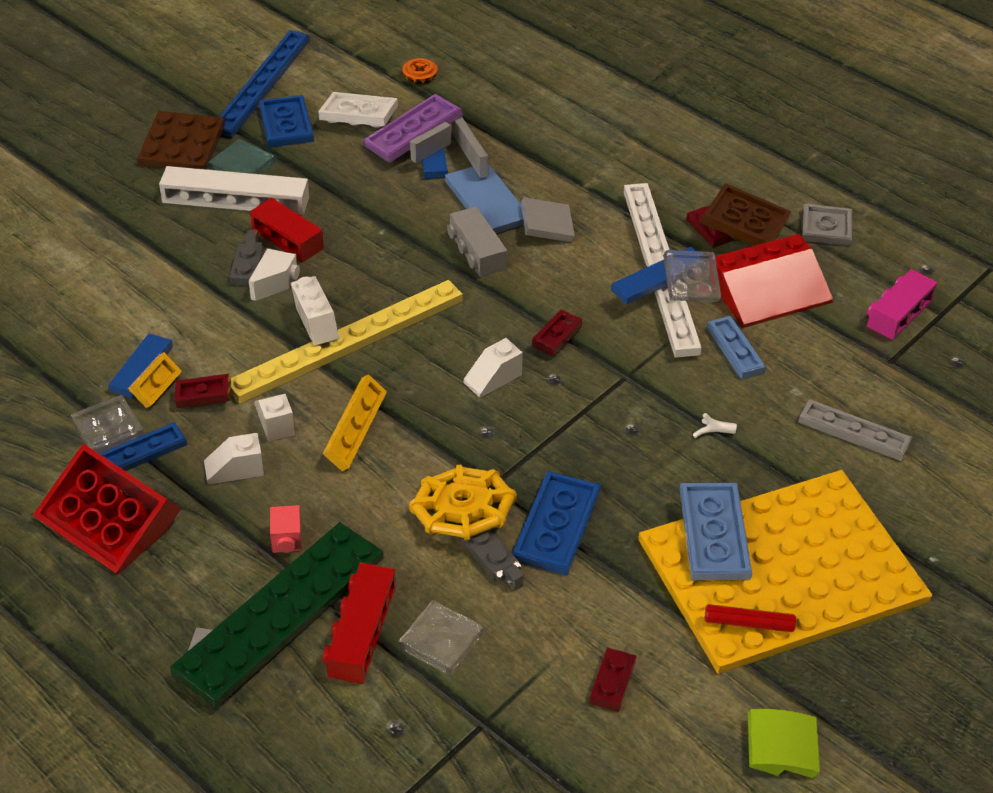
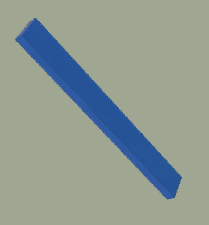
M289 30L219 116L224 117L225 127L221 136L231 139L258 107L259 101L266 97L309 43L308 34Z

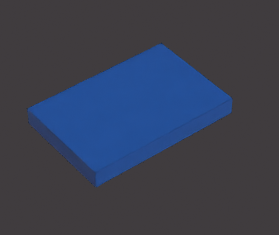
M303 95L259 101L268 148L314 142V135Z

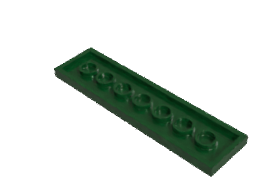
M339 522L170 666L171 674L217 708L349 590L350 577L352 573H357L360 562L377 565L383 560L384 551Z

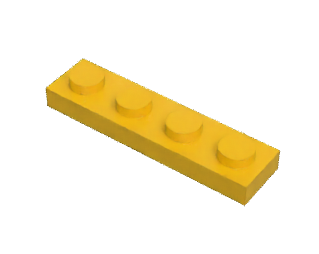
M369 374L361 378L322 453L341 471L350 467L387 393Z

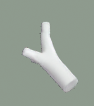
M704 413L702 423L707 426L693 433V437L697 438L702 434L710 432L735 434L737 424L718 421Z

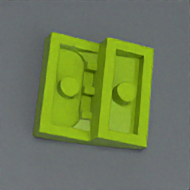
M750 709L748 711L750 768L779 776L784 770L810 778H815L820 773L816 717L777 709Z

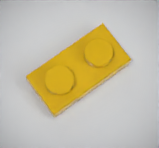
M163 352L152 361L130 385L128 390L145 408L153 405L182 371Z

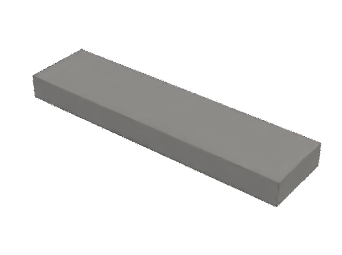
M461 116L451 123L452 135L479 177H488V155Z
M811 399L806 403L798 420L800 424L899 461L903 460L912 440L911 436Z

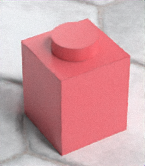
M299 505L270 507V536L273 553L302 551Z

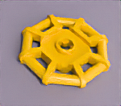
M460 464L449 471L433 477L426 476L423 478L416 497L409 503V510L424 525L426 533L430 535L437 533L461 537L466 541L470 540V537L492 528H502L507 522L506 517L512 504L517 501V493L502 480L499 471L495 469L486 471L466 468ZM489 486H491V487H494L495 490H492L491 488H489V490H488L487 488H488ZM493 502H500L498 509L492 507ZM434 509L436 513L431 517L427 510ZM445 521H449V522L461 523L462 526H461V525H455V524L444 523V522H445Z

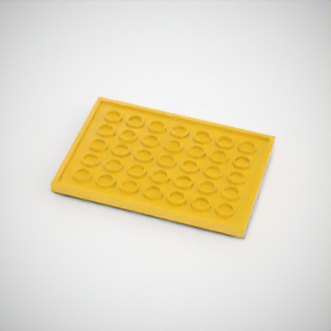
M843 470L740 501L752 570L751 580H691L683 519L639 532V542L717 674L929 603L932 598L930 590ZM712 604L796 615V628L794 632L708 623L704 618L706 605Z

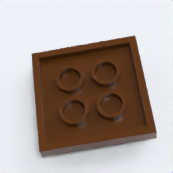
M158 111L138 154V165L207 170L225 127L224 117Z
M725 183L704 213L701 223L707 225L710 229L719 230L736 240H742L755 246L776 240L788 221L791 211Z

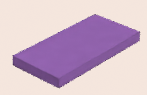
M434 94L365 138L363 142L366 148L390 163L410 150L411 140L444 122L452 123L461 117L463 113L458 106Z

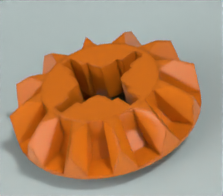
M417 58L406 62L402 70L403 76H406L407 80H413L414 83L418 81L424 83L426 80L432 81L434 77H437L438 68L431 60Z

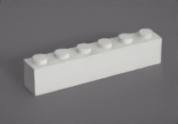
M166 166L159 183L162 203L251 211L270 198H273L295 213L304 216L309 200L308 179Z

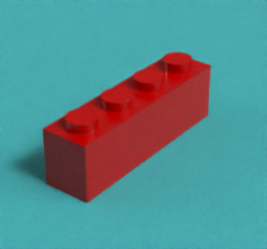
M360 562L357 573H352L349 581L350 593L348 597H343L341 602V618L339 621H335L332 627L331 638L333 640L331 646L326 645L323 652L322 663L326 664L327 677L364 684L396 589L395 569Z

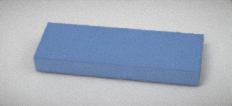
M731 316L707 322V330L741 380L765 373V364Z

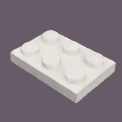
M333 92L318 111L319 120H325L329 123L345 122L350 125L364 124L375 128L386 125L397 109L398 99Z

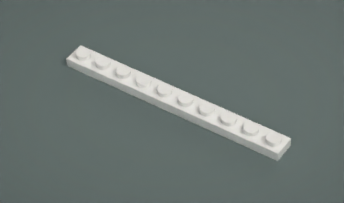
M648 183L624 185L625 199L646 266L648 267L670 257L671 253ZM675 281L654 291L674 357L701 355V345L680 281Z

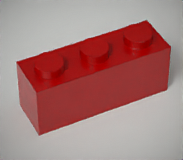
M270 198L250 211L252 230H258L260 236L283 251L296 254V259L301 263L324 249L323 230L275 199Z

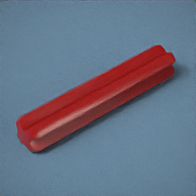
M712 604L706 605L704 618L708 623L794 632L796 628V615Z

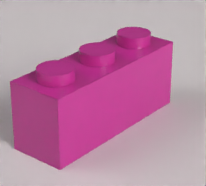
M911 269L904 276H900L891 289L887 288L879 301H874L867 311V315H869L867 327L894 340L933 301L938 282Z

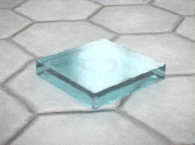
M238 139L211 159L208 165L209 169L216 171L261 174L275 163V155Z

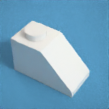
M272 249L266 250L249 279L251 300L256 301L290 288L291 282L297 280L300 272V267L296 262V254Z
M507 338L491 345L483 351L464 378V384L479 398L487 395L522 375L523 352Z
M286 394L254 401L268 442L295 435L293 412Z
M258 433L229 437L204 460L208 485L264 476Z

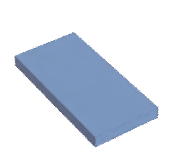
M490 165L488 177L480 178L474 167L445 175V182L466 209L477 206L496 234L524 225L521 204Z
M680 483L679 492L691 580H751L752 570L738 484Z

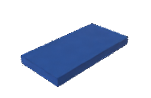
M547 471L512 553L518 562L568 576L601 492V485Z

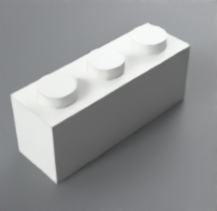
M316 276L302 277L298 281L291 282L296 309L313 345L339 339L334 312Z

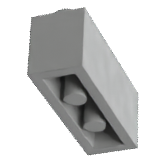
M477 206L450 214V224L447 225L448 234L451 239L456 241L460 253H464L470 268H474L479 277L507 269V249Z

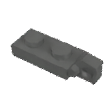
M248 230L246 242L240 241L237 247L230 274L231 285L249 286V279L263 257L262 242H259L258 230Z
M491 530L472 536L470 540L466 541L460 537L461 544L493 581L503 579L513 591L523 587L524 575L520 571L521 565Z

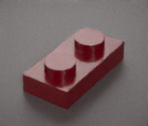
M708 206L687 213L686 221L712 248L733 241L730 235L719 230L710 229L707 225L701 223Z
M560 309L532 338V346L555 356L581 329L583 319Z
M229 373L176 380L174 396L176 407L182 408L230 401L231 378Z
M607 647L590 694L589 704L620 712L636 664L637 655Z

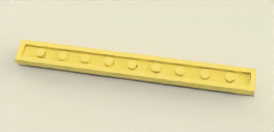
M449 280L338 329L339 339L315 346L312 342L307 343L232 377L231 394L241 404L463 301V294Z

